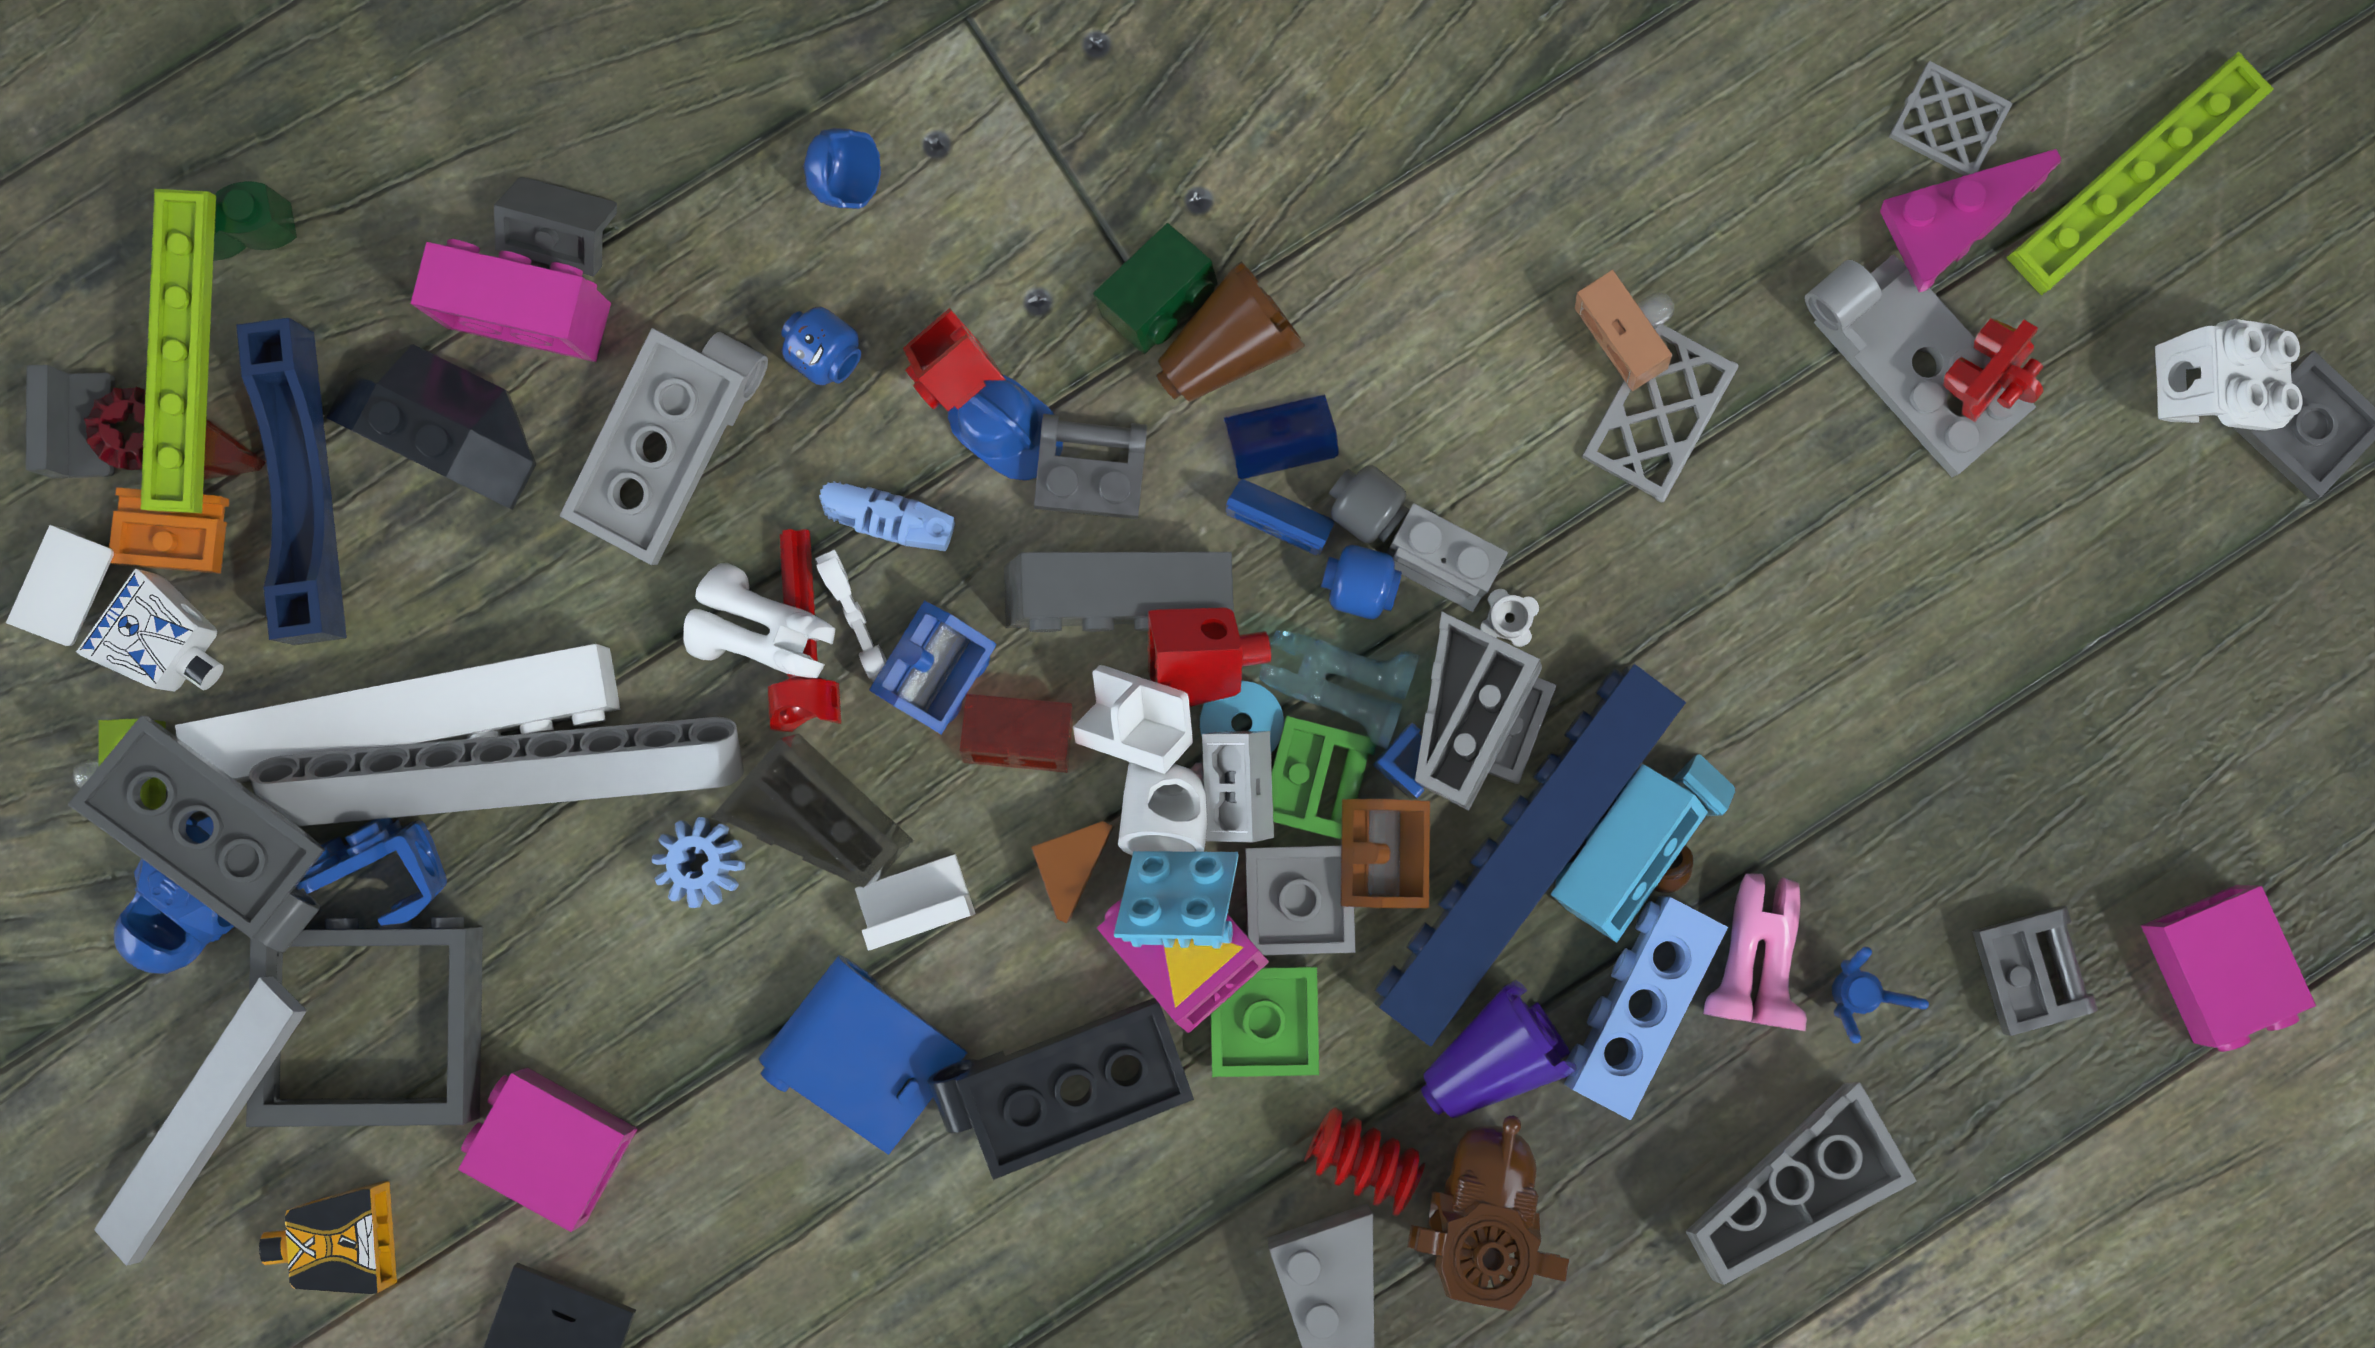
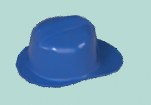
M1005 375L1003 376L1006 380H984L986 386L961 408L957 409L954 406L949 410L948 420L952 433L966 448L998 473L1016 480L1027 481L1037 478L1043 414L1054 415V413L1018 382ZM1057 441L1055 456H1060L1063 450V442Z

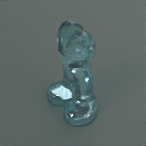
M1276 630L1270 640V646L1284 651L1288 655L1303 658L1298 674H1295L1285 668L1261 664L1259 680L1287 696L1328 708L1356 720L1365 727L1371 742L1387 749L1403 705L1346 689L1326 680L1325 675L1327 673L1337 674L1404 701L1420 655L1410 651H1402L1389 660H1375L1343 650L1312 636Z

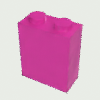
M2235 885L2141 925L2194 1044L2214 1047L2220 1052L2231 1051L2250 1043L2249 1035L2266 1028L2268 1031H2274L2296 1024L2300 1020L2299 1013L2316 1006L2262 886Z
M529 1068L513 1072L510 1076L503 1075L494 1086L488 1098V1104L493 1107L483 1124L478 1122L468 1133L462 1144L461 1151L466 1153V1156L458 1170L572 1232L587 1222L638 1128Z

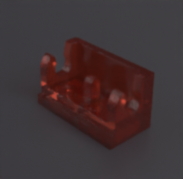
M966 694L959 749L963 763L1068 773L1073 727L1072 704Z

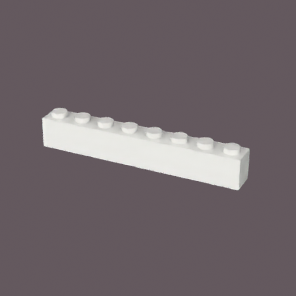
M591 644L177 724L175 728L178 739L241 784L250 781L249 772L253 766L263 760L277 756L501 736L502 732L520 729L521 734L554 731V722L572 719L573 726L592 725L606 721L605 712L621 709L610 648L599 644Z

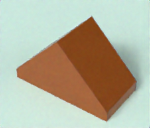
M1102 821L1031 847L1058 920L1064 923L1070 921L1112 833L1113 825Z

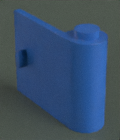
M838 955L761 1054L759 1061L764 1066V1069L761 1071L762 1077L772 1086L783 1092H786L791 1087L889 1155L933 1098L928 1084L929 1077L948 1065L960 1062L967 1054V1051L885 993L878 982L858 965L844 956ZM909 1078H912L897 1097V1094L903 1087V1085L907 1082Z

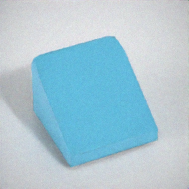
M1699 754L1695 755L1672 779L1674 783L1695 794L1708 811L1706 816L1723 815L1728 810L1735 793L1733 784Z

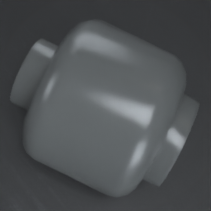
M1373 465L1363 467L1357 474L1347 469L1329 492L1331 496L1337 499L1331 508V516L1334 521L1364 543H1371L1377 538L1385 542L1410 510L1404 506L1407 496L1404 488Z

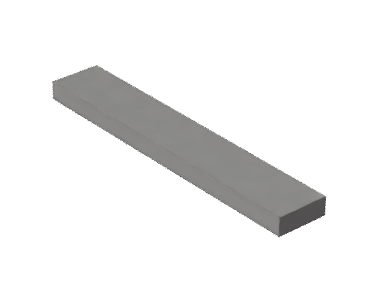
M273 976L260 977L95 1227V1232L126 1266L140 1263L307 1012Z

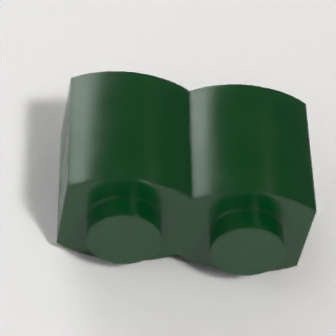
M253 181L237 182L220 189L214 194L216 195L213 261L233 257L242 252L246 247L254 250L277 249L297 238L291 202L267 185Z

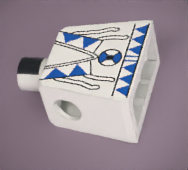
M136 568L76 651L81 656L146 686L174 692L182 686L186 679L200 689L207 690L217 682L224 669L221 663L205 653L216 638L217 629L167 579L161 575Z

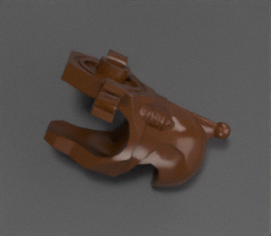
M1514 1115L1504 1119L1503 1127L1496 1125L1479 1126L1467 1131L1460 1139L1453 1159L1451 1175L1445 1182L1444 1193L1432 1191L1428 1228L1411 1225L1407 1247L1413 1248L1415 1251L1436 1255L1435 1268L1439 1272L1445 1294L1450 1299L1512 1311L1532 1286L1534 1275L1566 1281L1569 1264L1568 1258L1538 1251L1541 1244L1540 1217L1539 1213H1536L1539 1196L1534 1189L1537 1172L1536 1160L1529 1144L1517 1134L1521 1129V1121ZM1514 1252V1258L1509 1257V1254ZM1509 1265L1512 1266L1511 1271L1507 1269ZM1499 1275H1501L1504 1278L1502 1282L1500 1281ZM1489 1280H1491L1492 1288H1487Z

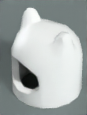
M1129 762L1118 846L1122 851L1132 856L1133 851L1204 852L1207 813L1203 763H1195L1191 769L1173 764L1164 774Z

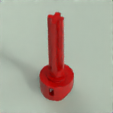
M793 529L783 530L782 534H780L783 604L815 615L810 531L806 529L798 531ZM808 638L803 654L809 655L815 661H818L817 641ZM787 674L789 679L768 686L771 730L793 732L797 727L815 717H818L820 720L841 724L838 682L819 677L806 678Z

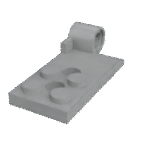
M1894 254L1872 273H1869L1859 263L1853 260H1846L1805 295L1807 308L1816 319L1813 323L1951 477L1960 474L2036 408L2033 403L2020 399L2010 409L2004 408L1997 402V399L2005 390L2003 388L1976 422L1967 417L1957 416L1950 411L1947 405V397L1950 391L1943 386L1946 372L1961 356L1982 369L1991 361V358L1973 348L1975 338L1930 288L1927 291L1918 292L1905 263L1900 261ZM1915 352H1926L1934 358L1936 372L1933 377H1922L1915 372L1912 366V358Z
M651 328L562 509L560 517L650 565H658L726 426L734 425L744 403L758 389L767 369L768 357L722 332L714 334L700 353L674 338ZM654 432L660 433L665 438L667 444L664 457L657 462L649 461L643 452L645 438ZM629 479L637 480L644 492L642 502L634 509L627 508L620 499V489Z

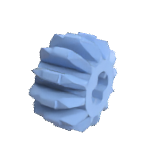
M698 817L693 829L686 821L675 823L678 839L668 834L660 836L659 842L669 852L667 855H653L651 860L656 865L666 864L667 871L655 877V882L657 885L674 882L668 895L671 901H679L687 893L688 906L690 908H699L703 902L704 895L712 905L722 902V893L719 886L729 891L737 889L739 884L728 875L729 870H744L745 862L730 859L731 853L742 848L740 840L722 843L728 834L729 827L727 825L718 824L710 832L709 819ZM695 853H706L709 861L702 865V871H691L689 864L696 859Z

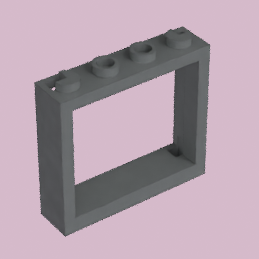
M432 917L431 927L412 928L411 919L404 923L380 925L378 922V928H359V918H326L324 928L306 929L305 927L290 947L449 945L447 1097L280 1099V1051L247 1101L246 1127L464 1125L480 1119L483 927H464V917ZM250 938L249 993L260 977L273 976L282 985L283 952H278L255 938Z

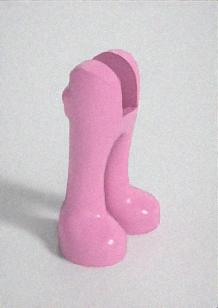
M1745 874L1736 897L1731 944L1724 977L1719 988L1707 997L1703 1014L1805 1031L1807 1022L1806 1012L1792 1002L1789 995V972L1800 919L1799 883L1782 877L1775 891L1773 911L1768 913L1762 912L1765 894L1764 875ZM1763 939L1765 941V956L1758 994L1753 1008L1750 996L1753 985V965L1758 942Z

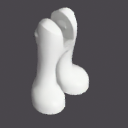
M720 563L712 568L701 580L696 589L695 596L698 602L708 607L761 623L770 629V633L762 635L752 632L710 612L693 609L687 614L684 623V644L686 651L691 656L701 660H714L727 650L749 657L787 674L806 678H817L825 664L813 660L809 655L803 654L808 638L833 644L834 627L812 613L770 600L749 591L748 577L744 571L734 565Z

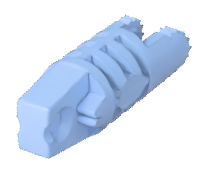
M833 481V483L827 482V485H823V489H820L821 495H819L825 511L824 514L828 516L829 520L832 519L833 522L839 521V524L855 528V531L904 546L946 551L955 522L954 517L917 500L893 495L872 487L863 489Z

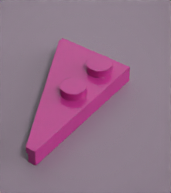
M2057 149L1883 201L1880 213L1919 293L1927 291L1941 272L1954 260L1958 262L1968 253L1975 241L1983 239L2011 213L2013 206L2029 191L2033 193L2046 181L2048 174L2061 162Z

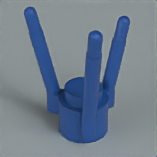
M1863 947L1850 960H1843L1841 963L1843 972L1836 976L1832 984V995L1834 1001L1838 1004L1834 1009V1015L1841 1019L1850 1041L1855 1044L1861 1041V1035L1852 1016L1853 1013L1866 1014L1873 1012L1879 1007L1881 1002L1922 1010L1927 1009L1929 1006V1002L1924 998L1883 990L1881 982L1875 975L1861 971L1859 968L1872 955V950L1869 947Z

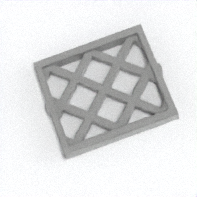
M1929 61L1912 93L1905 99V106L1889 138L1966 176L1978 172L1990 146L1996 142V135L2013 103ZM1932 77L1937 94L1921 99L1919 92L1925 80ZM1941 79L1958 88L1945 92ZM1964 94L1969 111L1953 115L1948 98ZM1974 96L1986 101L1990 105L1977 108ZM1940 101L1945 118L1929 123L1924 106ZM1916 109L1921 125L1905 130L1904 120L1910 110ZM1996 111L1998 117L1992 129L1985 132L1980 115ZM1972 118L1977 135L1961 139L1956 122ZM1948 125L1953 142L1937 146L1932 129ZM1924 132L1928 145L1911 136ZM1980 141L1982 148L1975 162L1969 163L1964 146ZM1956 149L1960 162L1943 152Z

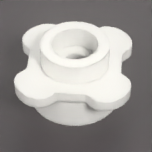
M1496 589L1488 596L1490 610L1487 619L1481 623V631L1495 638L1499 637L1510 640L1515 647L1527 645L1532 638L1529 628L1532 625L1533 617L1539 612L1537 601L1530 596L1522 598L1516 595H1509L1504 589ZM1507 613L1514 615L1515 619L1512 623L1506 622L1505 615Z

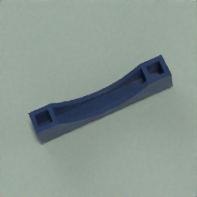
M291 318L237 324L241 377L250 397L259 426L270 484L272 537L269 566L263 586L269 640L291 645H302L346 639L314 332Z

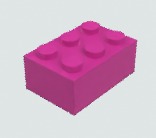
M448 239L446 246L426 242L410 303L446 329L597 362L611 302L597 290V284L582 277V270L557 262H552L550 269L532 266L530 258L509 251H499L498 258L479 254V247L456 239Z

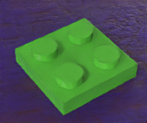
M1316 966L1263 967L1211 1013L1212 1077L1319 1075Z

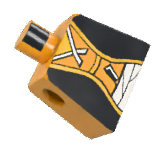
M381 1181L289 1209L285 1214L286 1230L264 1232L260 1238L259 1255L264 1265L288 1263L289 1283L294 1289L376 1294L397 1283L390 1181Z

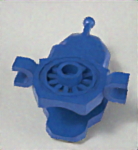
M191 816L188 818L186 833L191 840L203 843L213 833L214 825L211 817H207L199 822ZM141 858L134 871L137 885L134 889L136 894L116 921L114 943L119 954L137 969L148 973L168 974L189 965L199 956L209 942L219 940L223 934H226L234 926Z

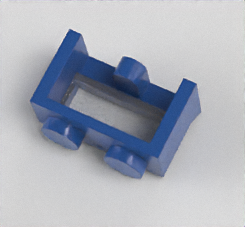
M924 600L887 659L884 667L869 688V691L942 735L948 723L953 721L959 714L962 700L975 679L986 670L990 661V655L997 644L950 613Z

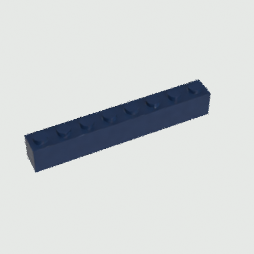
M1636 664L1625 667L1622 672L1614 668L1606 676L1595 692L1602 699L1590 714L1582 710L1573 720L1564 734L1570 739V742L1559 756L1551 752L1541 763L1533 775V778L1539 782L1527 799L1520 794L1513 801L1501 819L1508 824L1496 841L1488 837L1480 845L1470 860V863L1476 867L1464 884L1459 880L1454 881L1438 903L1444 909L1442 914L1432 927L1424 922L1407 944L1406 948L1413 953L1401 969L1392 965L1377 984L1374 991L1381 996L1375 1002V1005L1430 1047L1686 704L1683 699Z

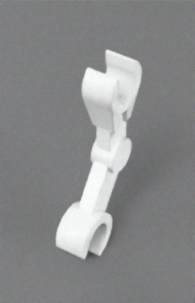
M834 549L816 557L815 559L818 563L816 566L827 588L837 601H841L847 622L851 629H854L863 652L859 653L863 668L868 678H871L872 682H874L887 659L880 646H874L865 625L867 623L858 602H854L851 596L852 593L846 571Z

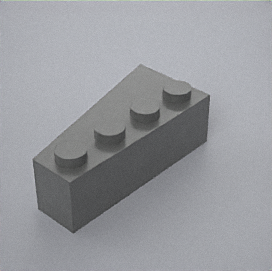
M1021 552L1004 566L1006 628H1029L1030 632L1061 631L1062 626H1082V631L1100 632L1114 630V625L1134 624L1136 631H1148V611L1229 608L1234 612L1232 552Z

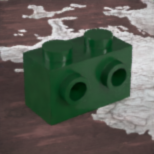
M1167 222L1093 292V296L1102 318L1145 355L1155 344L1159 345L1167 341L1176 330L1177 323L1192 309L1200 308L1214 292L1218 282L1211 259Z

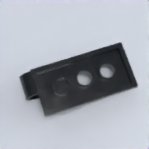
M1155 998L1006 1056L1003 1051H1000L980 1060L969 1059L953 1063L938 1070L928 1079V1084L946 1131L958 1133L974 1128L993 1180L1194 1100L1161 1005ZM1123 1055H1132L1138 1058L1139 1069L1134 1077L1129 1080L1120 1081L1111 1076V1067L1117 1058ZM1082 1075L1089 1080L1090 1084L1086 1095L1081 1099L1073 1101L1062 1097L1060 1094L1062 1083L1070 1076Z

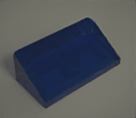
M1325 394L1224 418L1239 479L1251 478L1333 459L1339 455L1337 431Z

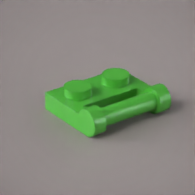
M1286 716L1272 769L1273 822L1342 840V799H1358L1368 756H1374L1378 740ZM1337 746L1348 749L1331 820L1316 817L1333 747Z

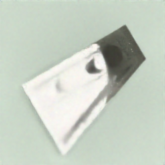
M800 734L780 738L711 816V818L724 824L730 823L757 836L756 839L769 845L776 844L802 856V860L863 888L879 880L914 841Z

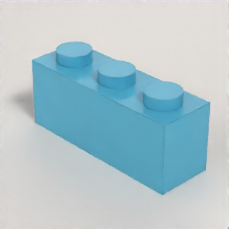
M1642 764L1636 774L1631 776L1617 795L1616 802L1605 818H1601L1588 834L1586 845L1574 862L1567 863L1557 876L1555 889L1551 895L1567 911L1617 943L1705 818L1708 811L1695 794Z

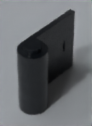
M517 1262L513 1266L484 1348H622L636 1309Z

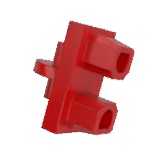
M1993 318L1989 319L1974 340L1973 348L1991 358V361L1982 369L1961 356L1944 376L1943 386L1963 401L1962 415L1976 422L2003 388L2005 390L1999 396L1997 402L2004 408L2010 409L2018 399L2028 403H2035L2044 390L2041 383L2035 377L2043 369V365L2036 359L2030 358L2023 368H2020V366L2034 350L2031 339L2037 333L2038 327L2023 320L2015 329Z

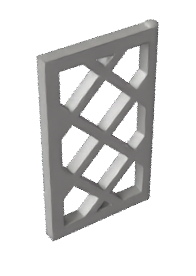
M1657 321L1653 328L1661 339L1676 347L1680 362L1669 365L1666 371L1655 378L1683 370L1691 399L1664 406L1656 379L1653 378L1647 382V387L1654 409L1626 416L1623 404L1631 389L1624 380L1586 447L1582 458L1653 496L1658 502L1663 503L1739 366L1736 362L1725 359ZM1688 353L1696 358L1689 359ZM1709 364L1723 373L1712 393L1701 396L1692 368ZM1694 407L1697 420L1686 440L1675 443L1666 414ZM1657 417L1665 446L1638 453L1629 425ZM1620 428L1628 456L1612 460L1597 452L1608 431ZM1668 454L1671 468L1661 486L1646 479L1640 461ZM1631 464L1632 470L1624 466Z

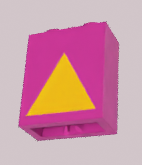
M1122 899L1108 909L1105 914V921L1097 927L1099 932L1174 1022L1187 1033H1190L1269 963L1266 957L1228 914L1226 921L1232 922L1231 943H1222L1220 949H1215L1212 946H1196L1193 939H1191L1188 948H1181L1178 939H1175L1172 948H1165L1164 944L1133 947L1131 942H1124L1122 938H1115L1114 931Z

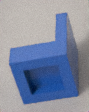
M1413 723L1408 725L1373 763L1376 769L1411 800L1417 799L1424 792L1423 787L1415 781L1422 736L1419 734L1420 729Z

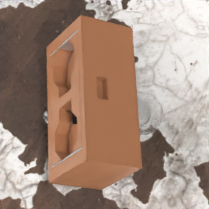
M1613 270L1577 292L1575 310L1632 392L1668 369L1672 353L1655 330L1667 322L1674 313V303L1667 294L1653 293L1636 303Z

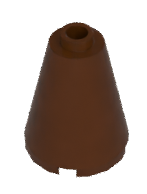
M1242 261L1232 268L1158 359V363L1163 370L1156 377L1174 400L1183 395L1187 401L1191 402L1288 357L1305 346L1289 320L1271 296L1262 287L1258 286L1257 283L1259 281Z

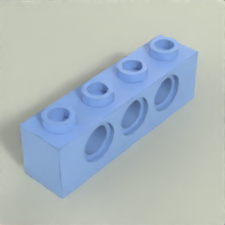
M1659 896L1656 903L1649 901L1637 920L1635 929L1641 933L1632 950L1625 948L1613 967L1611 977L1617 980L1608 998L1601 996L1590 1012L1587 1024L1592 1029L1584 1045L1576 1044L1566 1060L1575 1063L1577 1069L1567 1077L1564 1085L1631 1120L1728 927L1671 897ZM1668 941L1675 949L1676 959L1669 969L1660 971L1653 962V953L1660 943ZM1645 989L1652 998L1651 1010L1642 1018H1634L1629 1011L1630 997L1636 991ZM1622 1037L1628 1045V1055L1621 1064L1610 1066L1604 1057L1605 1047L1612 1039Z

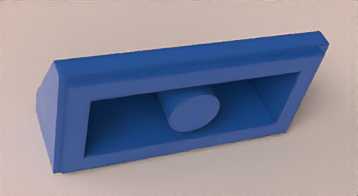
M1243 479L1238 482L1226 503L1225 512L1227 516L1316 556L1321 554L1334 525V521L1331 518Z

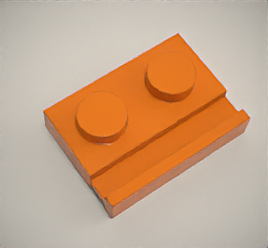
M116 487L115 495L119 496L118 510L113 511L109 548L114 551L111 564L221 574L227 522L224 521L225 507H229L230 499L217 495L203 494L202 513L141 510V489Z

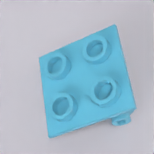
M1133 851L1114 937L1122 938L1124 942H1131L1133 947L1164 944L1165 948H1172L1175 939H1178L1181 948H1188L1191 939H1193L1196 946H1212L1215 949H1220L1222 943H1231L1233 936L1232 922L1226 921L1239 857L1238 852Z

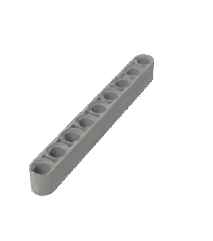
M708 717L277 756L263 760L253 766L249 772V779L254 794L296 826L719 788L737 782L743 776L744 768L735 722L724 717Z

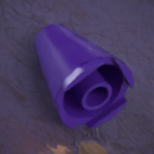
M1516 979L1499 991L1424 1072L1426 1085L1421 1088V1091L1427 1103L1436 1114L1440 1115L1446 1112L1454 1119L1566 1078L1576 1071L1575 1063L1562 1060L1571 1052L1557 1028L1538 1002L1531 1007L1526 1005L1520 996L1528 990Z

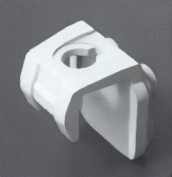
M2232 319L2219 322L2216 326H2205L2189 331L2155 346L2158 419L2170 422L2199 423V416L2216 415L2228 427L2261 431L2283 428L2294 415L2300 412L2303 403L2299 388L2292 384L2291 362L2296 361L2300 353V345L2296 335L2291 331H2285L2272 324ZM2201 368V378L2195 379L2192 386L2187 390L2186 370Z

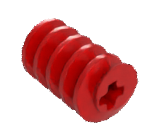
M1334 1107L1321 1122L1306 1153L1304 1162L1312 1155L1317 1157L1315 1174L1321 1176L1331 1165L1336 1167L1334 1184L1340 1186L1350 1175L1355 1177L1354 1195L1358 1197L1369 1186L1374 1187L1373 1205L1377 1207L1388 1196L1393 1197L1392 1215L1397 1217L1409 1203L1423 1174L1425 1162L1418 1167L1419 1151L1411 1147L1399 1157L1400 1142L1394 1137L1388 1139L1380 1147L1381 1132L1375 1127L1369 1129L1360 1137L1361 1121L1354 1117L1341 1127L1342 1111Z

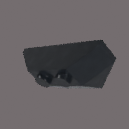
M414 344L351 371L326 416L327 419L512 510L536 466V461L531 449H529L509 392Z

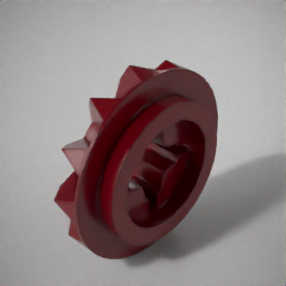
M137 386L135 388H113L112 392L104 397L94 399V407L89 416L84 418L87 443L99 459L113 467L123 470L142 469L144 431L142 433H132L129 441L125 443L123 442L124 435L109 424H116L117 421L126 422L129 414H132L133 411L135 413V421L144 426L146 390Z

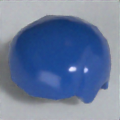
M831 128L821 131L819 135L813 138L806 153L803 164L806 186L820 203L827 206L860 209L866 206L876 193L881 175L880 154L873 138L868 133L844 128Z

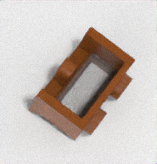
M1342 799L1341 906L1429 908L1430 801Z

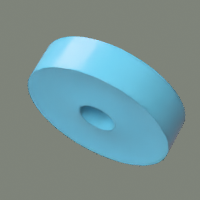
M1241 681V692L1236 696L1204 703L1200 715L1201 736L1206 733L1235 731L1231 725L1233 717L1237 714H1246L1252 721V727L1249 731H1270L1271 753L1279 744L1284 727V716L1279 702L1265 687L1254 682Z

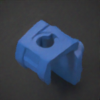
M382 818L369 821L360 826L358 831L345 837L348 842L346 845H344L340 836L322 844L321 846L326 850L298 883L296 889L304 888L306 894H309L397 851L420 891L396 902L391 906L392 911L377 919L380 925L404 923L416 917L446 886L447 878L433 838L423 821H412L402 826L399 820L393 821L392 818Z

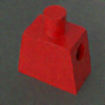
M1229 608L1160 609L1148 611V673L1150 681L1186 692L1189 698V707L1236 696L1241 692L1243 666L1271 662V647L1267 632L1262 631L1239 635L1234 612Z

